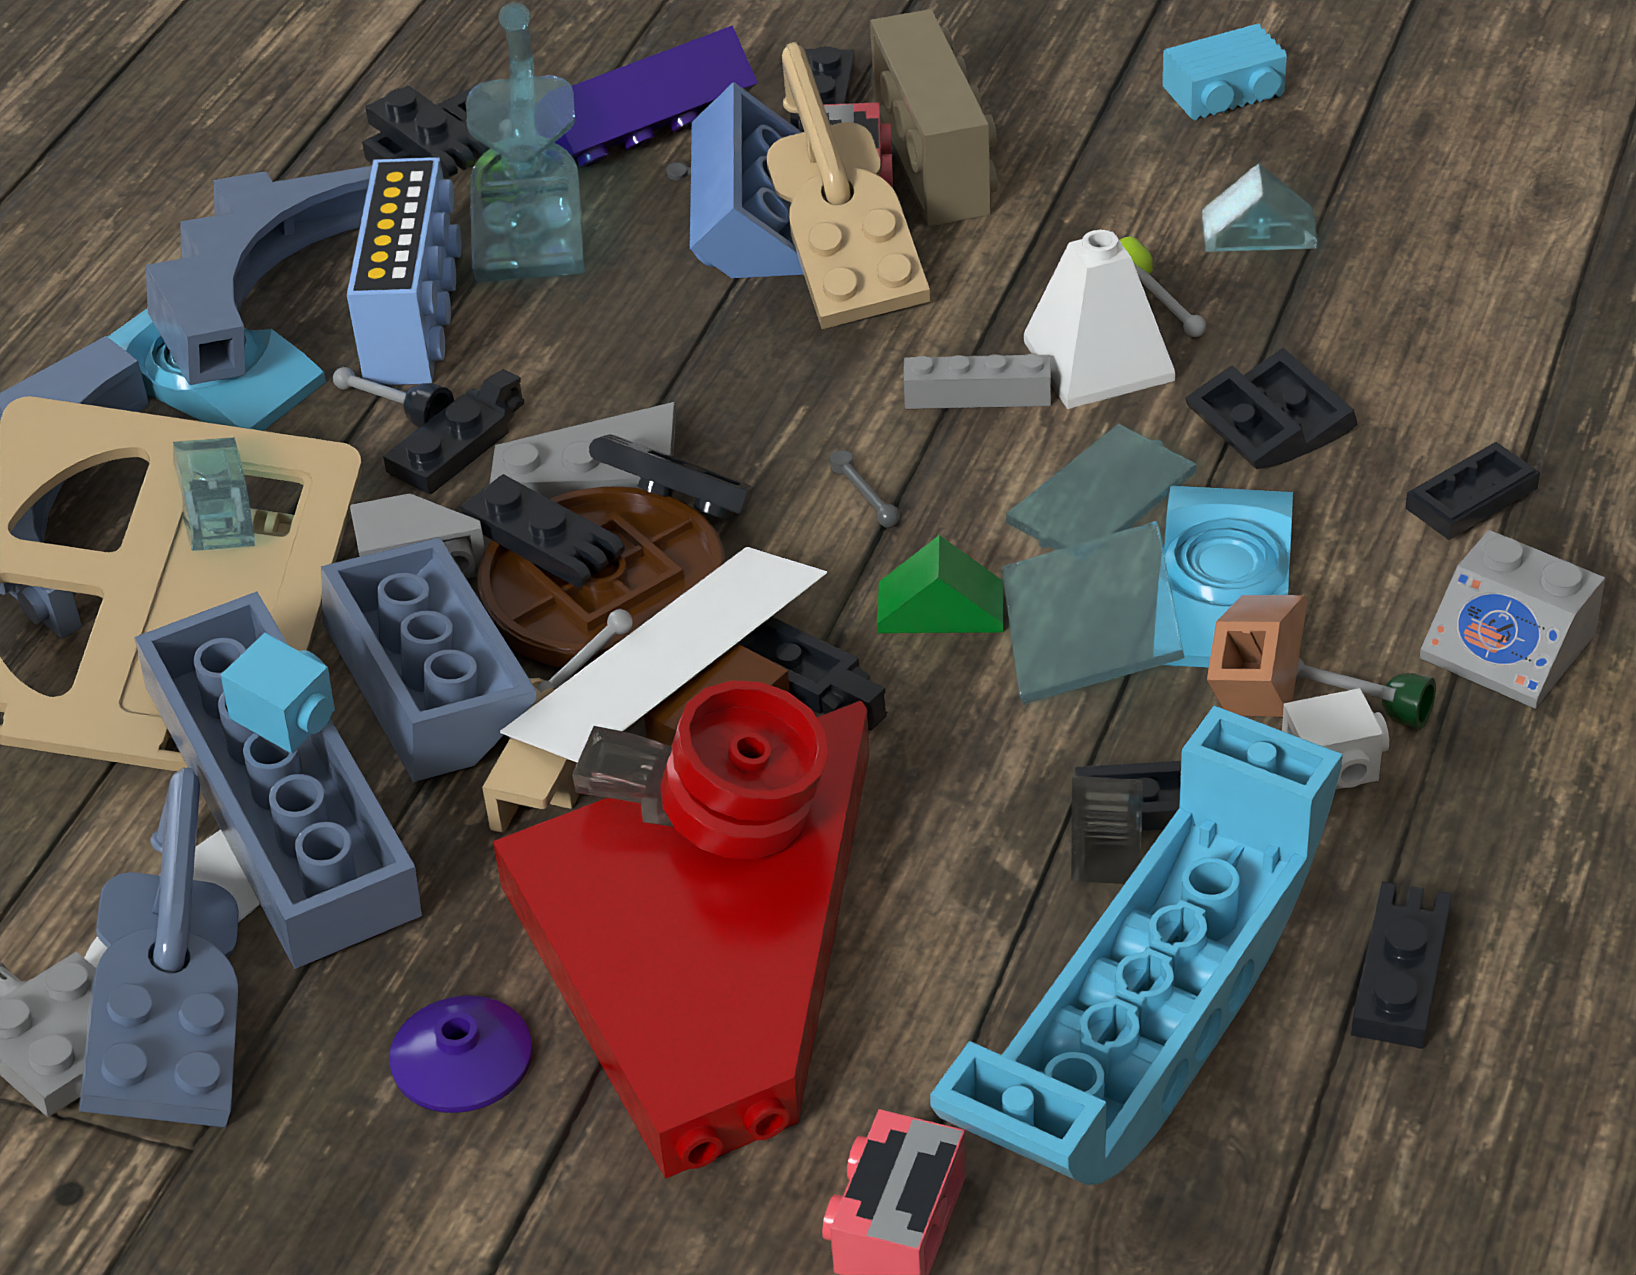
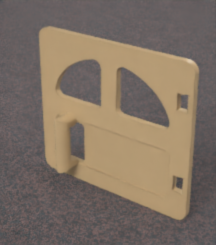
M32 396L21 397L9 403L0 420V584L9 582L100 596L103 600L74 684L67 693L57 697H49L38 693L21 682L0 657V712L4 713V721L0 725V745L177 772L182 768H188L180 752L165 750L168 738H172L146 689L134 637L258 591L287 644L298 651L306 650L310 652L323 608L321 566L336 563L351 511L350 505L353 504L362 472L359 452L353 446L341 442ZM140 457L149 462V467L122 545L118 550L114 552H101L22 540L10 534L18 521L34 503L69 477L92 466L115 459ZM217 470L297 482L304 486L295 515L209 502L208 493L203 487L205 476L209 471Z

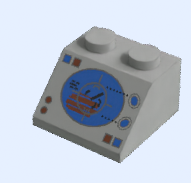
M1488 530L1458 564L1420 650V659L1536 709L1596 635L1605 577Z

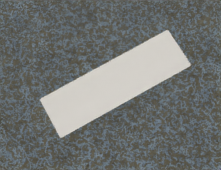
M746 547L504 727L500 733L571 761L583 763L827 574V571Z

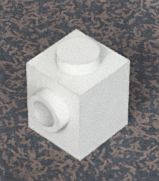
M1360 688L1284 703L1283 732L1343 754L1342 767L1336 789L1351 788L1360 784L1379 781L1382 752L1389 749L1388 728L1380 712H1372Z

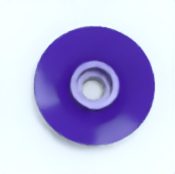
M483 996L450 997L420 1009L401 1026L393 1039L390 1049L389 1062L391 1073L399 1090L409 1100L421 1107L446 1113L473 1111L499 1101L517 1087L526 1075L531 1063L532 1041L525 1021L508 1005Z

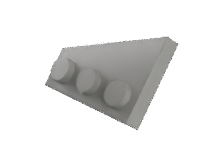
M674 402L497 444L494 449L490 483L504 474L547 498L595 487L640 488L637 486L639 476L594 460L589 453V445L595 438L614 434L673 456L676 427Z

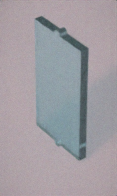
M1117 424L1007 512L1006 523L1039 540L1040 547H1052L1085 565L1169 496L1170 486H1181L1196 473V463L1163 447V442L1160 440L1151 441Z

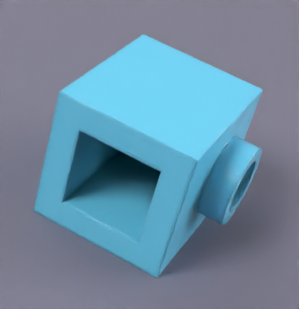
M267 633L262 634L221 674L229 719L290 753H293L311 734L320 732L335 711L328 667L313 653L306 650L298 651Z

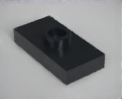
M1494 442L1408 491L1405 509L1450 540L1538 489L1540 472L1499 443Z

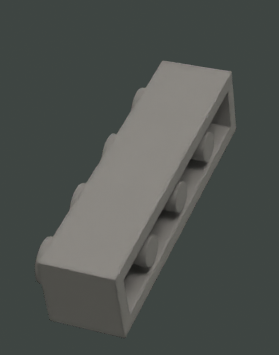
M956 355L953 357L918 356L904 358L905 409L1051 406L1050 355Z

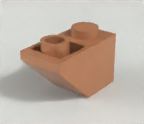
M1242 595L1216 621L1207 682L1223 709L1241 716L1283 717L1284 703L1293 702L1308 602L1305 595Z

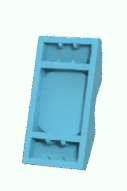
M148 308L108 336V338L138 360L147 395L202 422L264 431L326 383L324 371L273 329L248 330L244 328L246 375L194 385L188 384L149 316Z
M1170 486L1163 568L1160 581L1155 665L1209 668L1216 621L1242 595H1288L1293 492Z

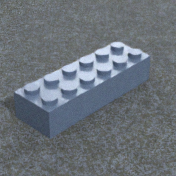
M258 591L134 638L146 689L188 768L194 769V773L199 777L200 791L289 960L294 969L419 918L422 916L415 865L331 719H329L326 726L320 732L311 734L293 753L286 751L229 719L221 674L264 633L287 644Z

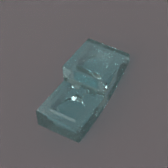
M235 437L173 442V463L182 492L183 520L192 551L255 546L248 492Z

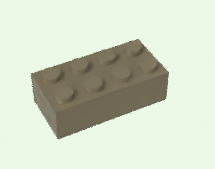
M932 9L871 19L874 103L879 102L880 123H891L892 149L927 226L990 215V193L996 192L998 188L995 166L989 158V148L996 147L997 145L996 127L992 115H984L982 111L981 97L977 85H969L963 57H955L953 53V43L949 29H941Z

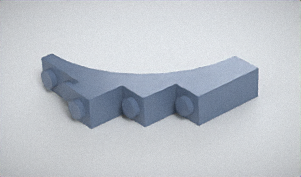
M372 166L276 182L271 180L266 171L213 180L215 216L180 221L182 259L145 265L148 314L189 385L246 375L244 325L239 315L243 300L256 282L281 260L312 243L344 231L360 228Z
M105 336L1 392L0 420L9 403L27 396L140 412L149 406L138 360ZM63 482L34 503L15 525L10 533L12 536L22 540L44 543L49 512ZM9 582L0 584V594L5 595L9 592L18 600L22 610L33 623L43 622L61 639L82 628L72 592Z

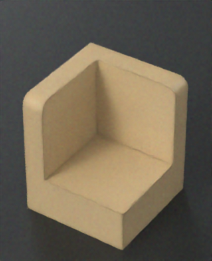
M514 738L509 739L482 787L490 830L502 833L506 831L520 805L545 809L549 804L572 809L582 792L577 762Z

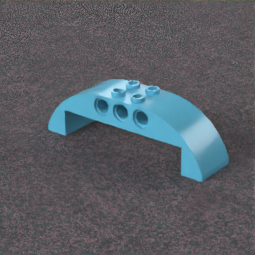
M1214 705L1182 748L1180 808L1005 1052L1000 1055L971 1041L966 1044L930 1094L931 1107L938 1117L1085 1185L1103 1183L1120 1173L1141 1153L1172 1113L1242 1007L1273 953L1296 904L1319 845L1342 767L1343 754Z

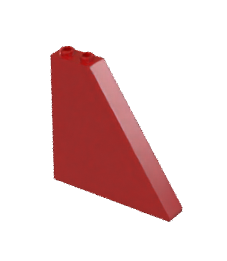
M862 701L817 717L826 731L829 756L801 835L782 852L760 859H731L698 848L675 829L664 811L660 787L662 777L493 841L502 890L665 1179L688 1169L704 1167L721 1155L757 1140L770 1139L778 1135L785 1128L799 1123L870 756L867 708Z

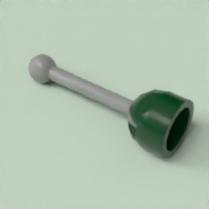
M1299 658L1296 680L1302 677L1347 690L1360 688L1363 694L1381 698L1387 715L1392 720L1406 726L1422 729L1430 717L1436 696V681L1434 678L1416 673H1402L1394 676L1384 686L1307 666Z

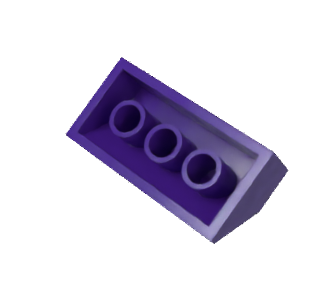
M732 25L548 94L522 123L526 132L560 167L578 160L580 167L583 168L608 157L609 152L607 149L624 143L626 149L630 150L655 138L653 131L669 125L672 132L692 126V122L699 116V113H702L733 82L747 92L758 82Z

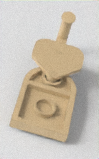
M797 42L787 44L782 53L786 93L783 106L791 113H799L805 132L777 140L767 153V167L776 194L780 198L791 202L789 213L791 236L821 329L930 302V289L899 199L893 188L878 176L881 171V161L872 135L865 127L856 123L843 122L830 125L805 50Z

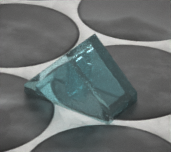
M1260 163L1203 208L1201 212L1205 252L1313 249L1317 247L1312 206Z

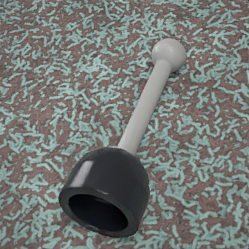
M340 367L333 374V382L339 389L347 390L354 387L402 403L408 420L419 428L454 401L451 390L433 383H422L405 393L357 377L348 367Z

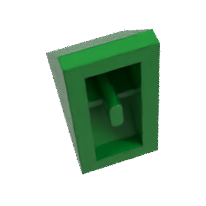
M938 535L879 581L877 634L1003 633V580L945 538Z

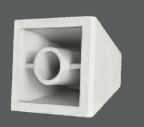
M1094 230L1085 234L1081 240L1069 242L1024 332V343L1031 354L1050 355L1051 385L1065 407L1070 409L1175 381L1174 367L1133 260L1113 231Z

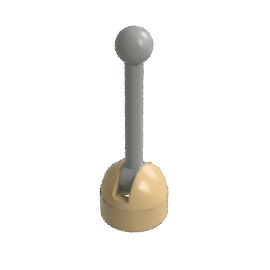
M622 609L613 611L607 619V626L549 681L541 678H529L536 689V701L531 707L569 680L616 634L623 635L629 632L633 625L630 613Z

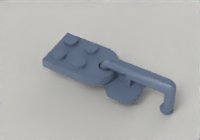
M182 768L172 776L158 831L153 833L150 840L152 847L162 853L160 875L136 872L122 873L108 880L100 894L96 934L99 940L107 947V950L99 960L92 984L79 1106L80 1112L226 1127L231 1112L238 983L234 969L227 958L232 955L236 946L239 911L235 898L225 888L211 882L193 880L200 780L192 768Z

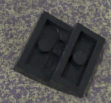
M1284 348L1245 375L1241 374L1231 365L1185 397L1187 406L1255 469L1272 467L1294 460L1327 445L1358 425L1354 409Z

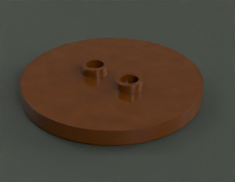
M633 487L587 488L564 493L549 499L618 536L625 547L622 555L613 561L607 559V567L598 574L591 573V579L578 588L491 540L480 561L478 589L483 607L511 649L534 661L560 668L564 667L607 626V619L613 611L622 609L630 613L633 619L630 631L623 635L616 634L579 669L582 670L725 563V555L722 542L710 522L701 513L678 499L670 496H660L644 489Z

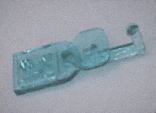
M508 3L499 12V22L506 32L510 57V79L490 80L480 83L470 91L466 100L467 127L470 135L491 148L477 161L470 177L472 269L475 283L585 273L581 187L578 168L573 157L563 147L555 143L575 123L573 89L566 80L560 77L550 75L535 76L534 56L528 26L530 22L529 10L521 3Z

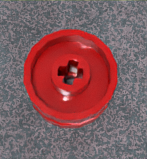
M736 680L706 687L687 702L678 723L672 743V752L667 761L660 784L663 809L680 834L698 848L731 859H760L782 852L801 835L829 756L826 731L813 711L785 690L762 682Z

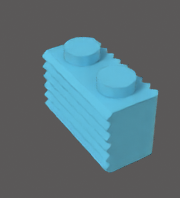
M1260 23L1165 49L1163 52V87L1189 117L1196 121L1199 116L1206 118L1209 113L1212 115L1219 112L1224 113L1228 107L1234 110L1237 105L1243 108L1247 102L1252 105L1256 100L1260 102L1265 99L1271 100L1275 94L1280 97L1285 92L1287 55L1285 49L1281 50L1280 44L1276 45L1275 39H1271L1270 33L1266 34L1265 28L1262 29Z

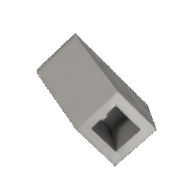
M410 493L350 505L360 557L441 538L465 578L478 576L480 561L485 552L479 520Z

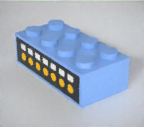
M440 157L381 159L373 161L347 299L363 379L381 385L432 383L436 361L444 360L445 335L442 325H450L451 304L448 291H455L454 258L461 256L462 245L459 225L450 224L449 213L454 211V188L451 179H443Z

